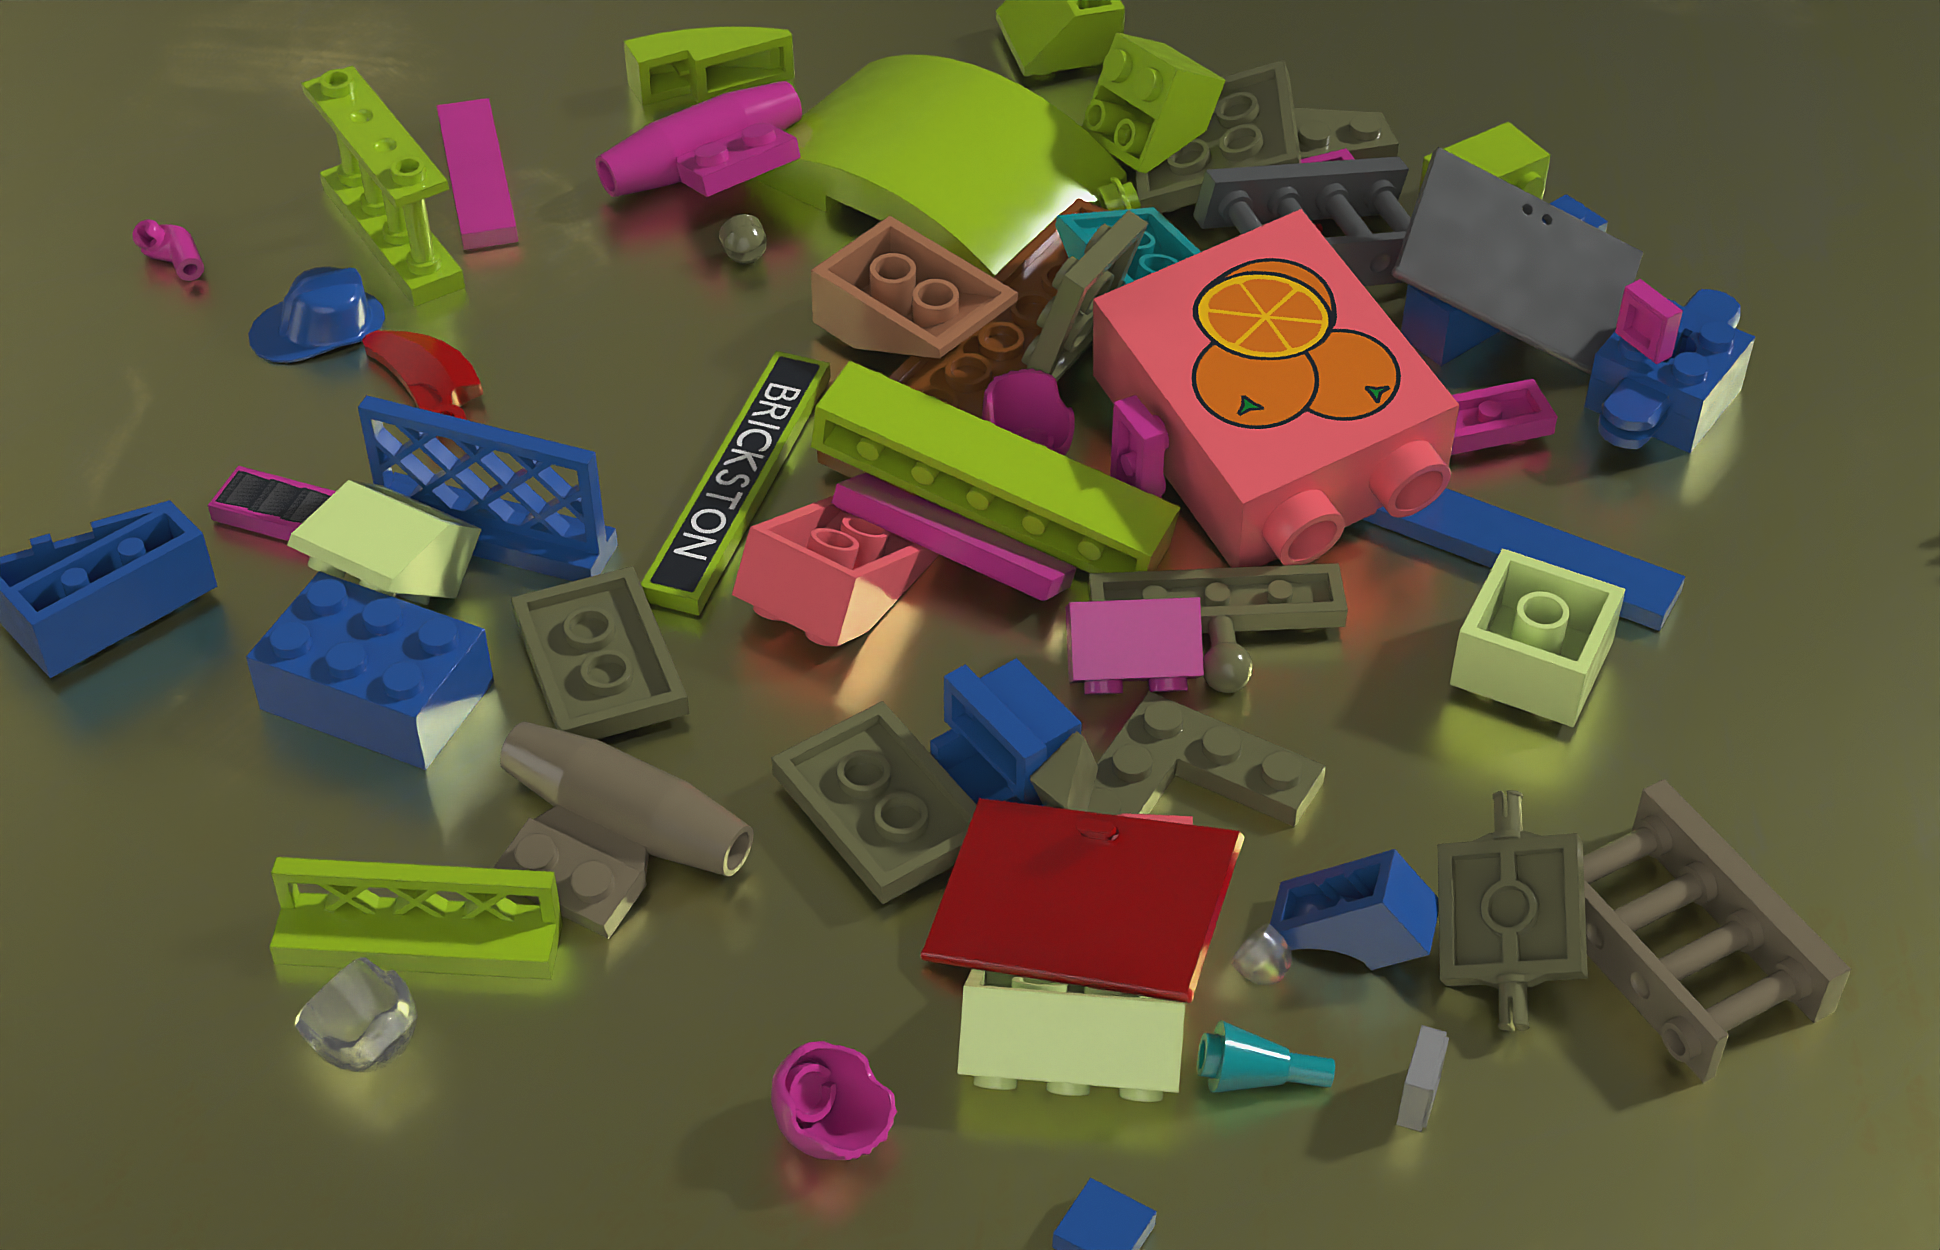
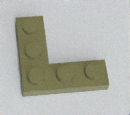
M1149 691L1097 762L1098 771L1087 812L1110 815L1122 813L1149 814L1174 777L1178 776L1295 827L1324 783L1326 765Z

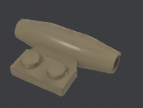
M524 721L517 724L511 730L502 746L500 753L502 769L554 807L535 819L529 817L493 869L554 872L561 915L603 937L610 939L646 887L649 855L720 875L732 876L741 868L750 852L754 836L751 826L689 782L599 740ZM523 896L539 904L538 896Z

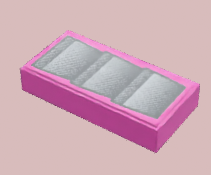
M238 466L210 501L208 508L212 521L289 541L291 533L336 491Z

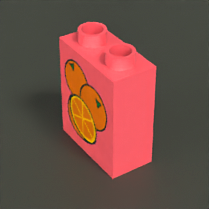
M1302 209L1093 299V376L1113 404L1116 401L1136 395L1152 415H1157L1161 418L1169 436V447L1164 453L1163 474L1231 568L1260 567L1278 558L1283 565L1308 564L1334 546L1341 537L1344 527L1375 514L1377 509L1384 507L1393 517L1401 518L1413 515L1434 502L1447 487L1451 478L1449 463L1459 411L1458 402Z

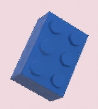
M320 571L246 656L261 710L427 770L494 682L484 628Z

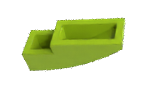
M764 27L693 28L624 40L628 85L642 106L689 93L693 95L699 104L723 93L794 78L792 34L787 29Z

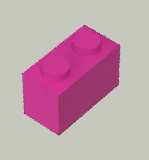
M1200 597L1070 602L1065 607L1069 684L1084 683V695L1123 693L1124 681H1148L1150 692L1187 691V679H1197L1204 675Z

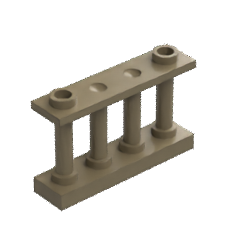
M1665 779L1643 789L1632 832L1583 856L1587 955L1660 1034L1670 1054L1678 1061L1685 1062L1703 1083L1715 1077L1729 1036L1727 1031L1785 1000L1795 1003L1813 1023L1836 1011L1851 968ZM1647 855L1656 858L1675 878L1615 910L1589 885ZM1691 902L1701 905L1721 926L1660 959L1634 933L1640 928ZM1738 950L1747 953L1768 975L1707 1009H1704L1679 982Z

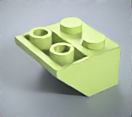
M348 480L291 533L287 546L310 556L307 565L316 571L338 578H344L345 573H348L360 579V586L395 598L398 595L417 603L428 604L431 596L457 598L482 529L385 486Z

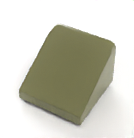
M1076 731L1030 776V781L1043 806L1088 811L1098 765L1085 737Z

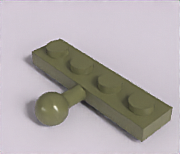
M1339 563L1089 573V601L1200 597L1202 633H1209L1211 648L1203 657V677L1212 689L1222 693H1233L1245 687L1253 672V663L1249 653L1245 648L1236 644V631L1345 627L1348 608Z

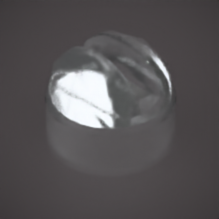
M1265 923L1240 946L1232 957L1230 965L1247 980L1257 985L1269 986L1280 982L1292 965V952L1285 938L1269 923Z

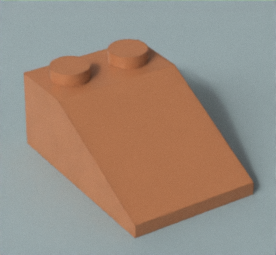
M888 216L811 270L813 323L856 349L940 359L1018 301L1017 291L892 216Z

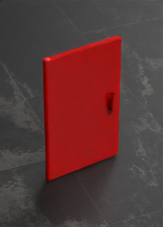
M979 798L926 943L921 951V959L940 964L1191 1003L1194 999L1195 988L1244 836L1238 830ZM1118 835L1116 839L1111 840L1113 836Z

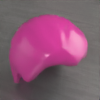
M1034 369L1009 371L1007 374L994 377L985 390L982 410L983 420L990 421L996 426L1034 443L1044 445L1065 456L1067 454L1075 430L1074 411L1071 407L1067 408L1060 399L1057 382L1053 375Z
M824 1041L808 1042L800 1045L788 1054L778 1065L772 1078L771 1104L777 1125L787 1141L801 1152L824 1160L858 1159L862 1155H869L873 1148L888 1139V1131L891 1129L894 1123V1116L897 1114L894 1093L876 1080L870 1069L868 1059L862 1053L848 1047Z

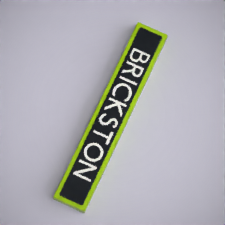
M775 351L642 580L641 586L648 603L700 615L831 378L829 362Z

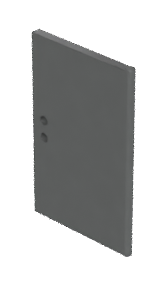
M1438 147L1432 153L1391 275L1591 375L1595 354L1615 332L1624 288L1635 282L1643 252Z

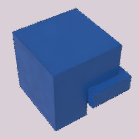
M1017 658L980 678L965 664L944 676V721L951 727V730L930 740V754L976 805L979 798L1043 806L1030 781V776L1076 731L1081 734L1082 722Z

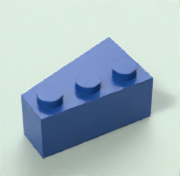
M170 500L90 522L92 532L52 542L50 533L31 538L32 548L0 557V624L49 678L58 675L218 587L203 533Z

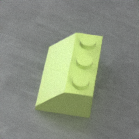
M972 968L963 989L957 1074L974 1075V1085L989 1089H1014L1017 1087L1018 1079L1046 1081L1047 1091L1061 1095H1087L1090 1093V1085L1118 1087L1119 1096L1128 1100L1143 1102L1163 1100V1091L1179 1093L1185 1002Z

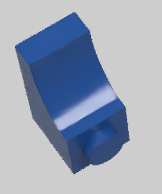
M1392 849L1282 881L1279 886L1267 936L1282 952L1295 949L1329 950L1363 961L1370 970L1430 955L1439 913V901L1437 895L1397 850Z

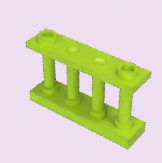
M353 65L343 69L329 70L320 77L302 82L304 94L335 131L342 162L338 166L320 172L323 190L411 304L416 307L465 288L463 270L430 230L425 198L449 190L448 180Z

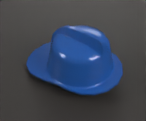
M328 266L309 269L294 279L289 292L282 302L265 310L253 322L248 333L250 347L259 357L271 362L292 363L309 359L341 346L361 342L365 335L380 330L385 321L384 308L374 296L365 292L362 278L356 268L342 269Z

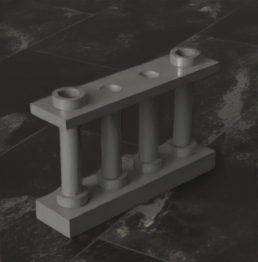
M1399 156L1206 170L1193 217L1202 229L1235 226L1242 235L1263 226L1262 224L1270 223L1302 209L1310 220L1333 219L1345 236L1328 237L1325 239L1363 286L1405 283L1391 275L1411 219L1398 202L1409 168ZM1381 215L1393 232L1373 234L1360 217Z

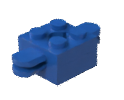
M1701 289L1684 306L1668 299L1683 310L1672 357L1659 364L1651 361L1615 332L1595 354L1584 405L1585 408L1600 414L1598 431L1606 441L1614 446L1625 449H1639L1651 437H1654L1688 453L1694 450L1743 386L1755 336L1737 329L1736 326L1740 320L1741 307L1735 298L1725 292Z

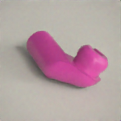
M151 219L143 220L135 226L132 234L133 242L141 248L144 255L151 259L173 263L179 278L186 281L196 280L203 274L205 269L193 237L186 229L170 224L159 225Z

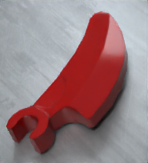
M391 330L373 331L365 335L362 340L367 355L383 364L400 380L413 398L417 408L467 420L465 412L460 407L483 394L480 380L472 364L460 351L442 340L414 332Z

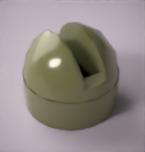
M741 214L730 218L722 225L719 239L724 251L733 261L741 264L754 263L763 255L766 250V234L758 218L749 214Z

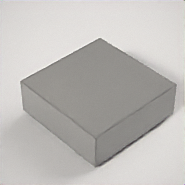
M1421 1025L1404 1083L1396 1125L1422 1132L1423 1127H1427L1444 1065L1449 1038L1446 1037L1447 1032Z

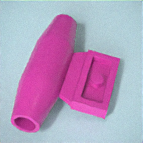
M787 81L723 93L649 123L597 156L596 170L604 189L612 197L673 185L679 182L686 184L706 197L801 158L797 138L784 131L801 120L802 106L795 89Z

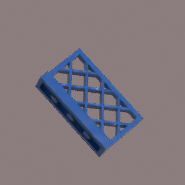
M368 395L358 406L373 483L385 486L482 529L472 556L568 581H576L601 574L618 546L616 528L606 526L604 523L597 460L594 451ZM383 422L395 425L410 440L405 444L400 443L383 427ZM436 436L452 439L467 454L458 459ZM420 448L442 470L434 474L412 452ZM496 450L510 454L524 468L515 473L492 451ZM476 462L498 484L490 488L468 467ZM397 464L408 475L397 472L393 474L391 466ZM556 465L576 470L579 483L571 487L550 466ZM534 477L555 498L546 502L525 481ZM452 478L463 489L448 486L444 482ZM509 492L519 503L504 500L501 496ZM566 507L577 518L559 514L557 511Z

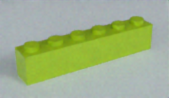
M852 361L847 363L815 408L811 441L812 448L1088 573L1155 571L1170 547L1180 511L1179 506Z

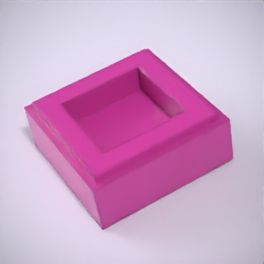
M1639 279L1624 288L1615 333L1651 361L1659 364L1672 357L1683 310Z

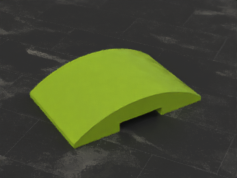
M898 55L868 63L805 113L800 121L784 130L797 138L801 158L753 178L824 212H827L838 202H841L880 221L888 216H892L994 278L1057 218V215L1065 211L1077 198L1100 207L1097 188L1110 184V178L1117 177L1122 184H1125L1127 182V173L1111 154L1085 129L1047 100L1022 85L995 72L950 58L931 55Z

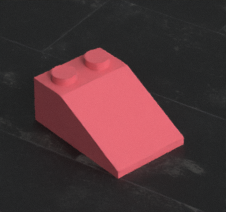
M833 496L750 527L732 595L753 605V610L764 618L785 621L804 630L805 636L809 640L820 645L837 647L869 632L940 554L835 507V504L831 503Z

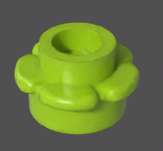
M1117 177L1110 178V184L1097 188L1098 198L1101 207L1114 211L1141 208L1139 198L1131 182L1122 184Z

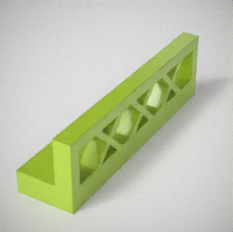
M289 857L275 858L271 875L281 909L269 947L274 964L552 979L563 926L554 872ZM297 883L317 884L330 893L299 892ZM367 888H387L399 895V897H379ZM437 892H457L468 900L449 901L438 895ZM506 896H538L540 905L516 904L506 898Z

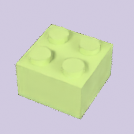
M1502 548L1459 631L1450 685L1574 727L1613 643L1626 589Z

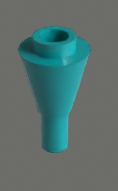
M1220 1020L1216 1025L1214 1034L1204 1033L1202 1035L1197 1057L1198 1076L1208 1078V1087L1211 1093L1284 1085L1285 1082L1330 1088L1335 1075V1061L1332 1058L1291 1053L1286 1047Z

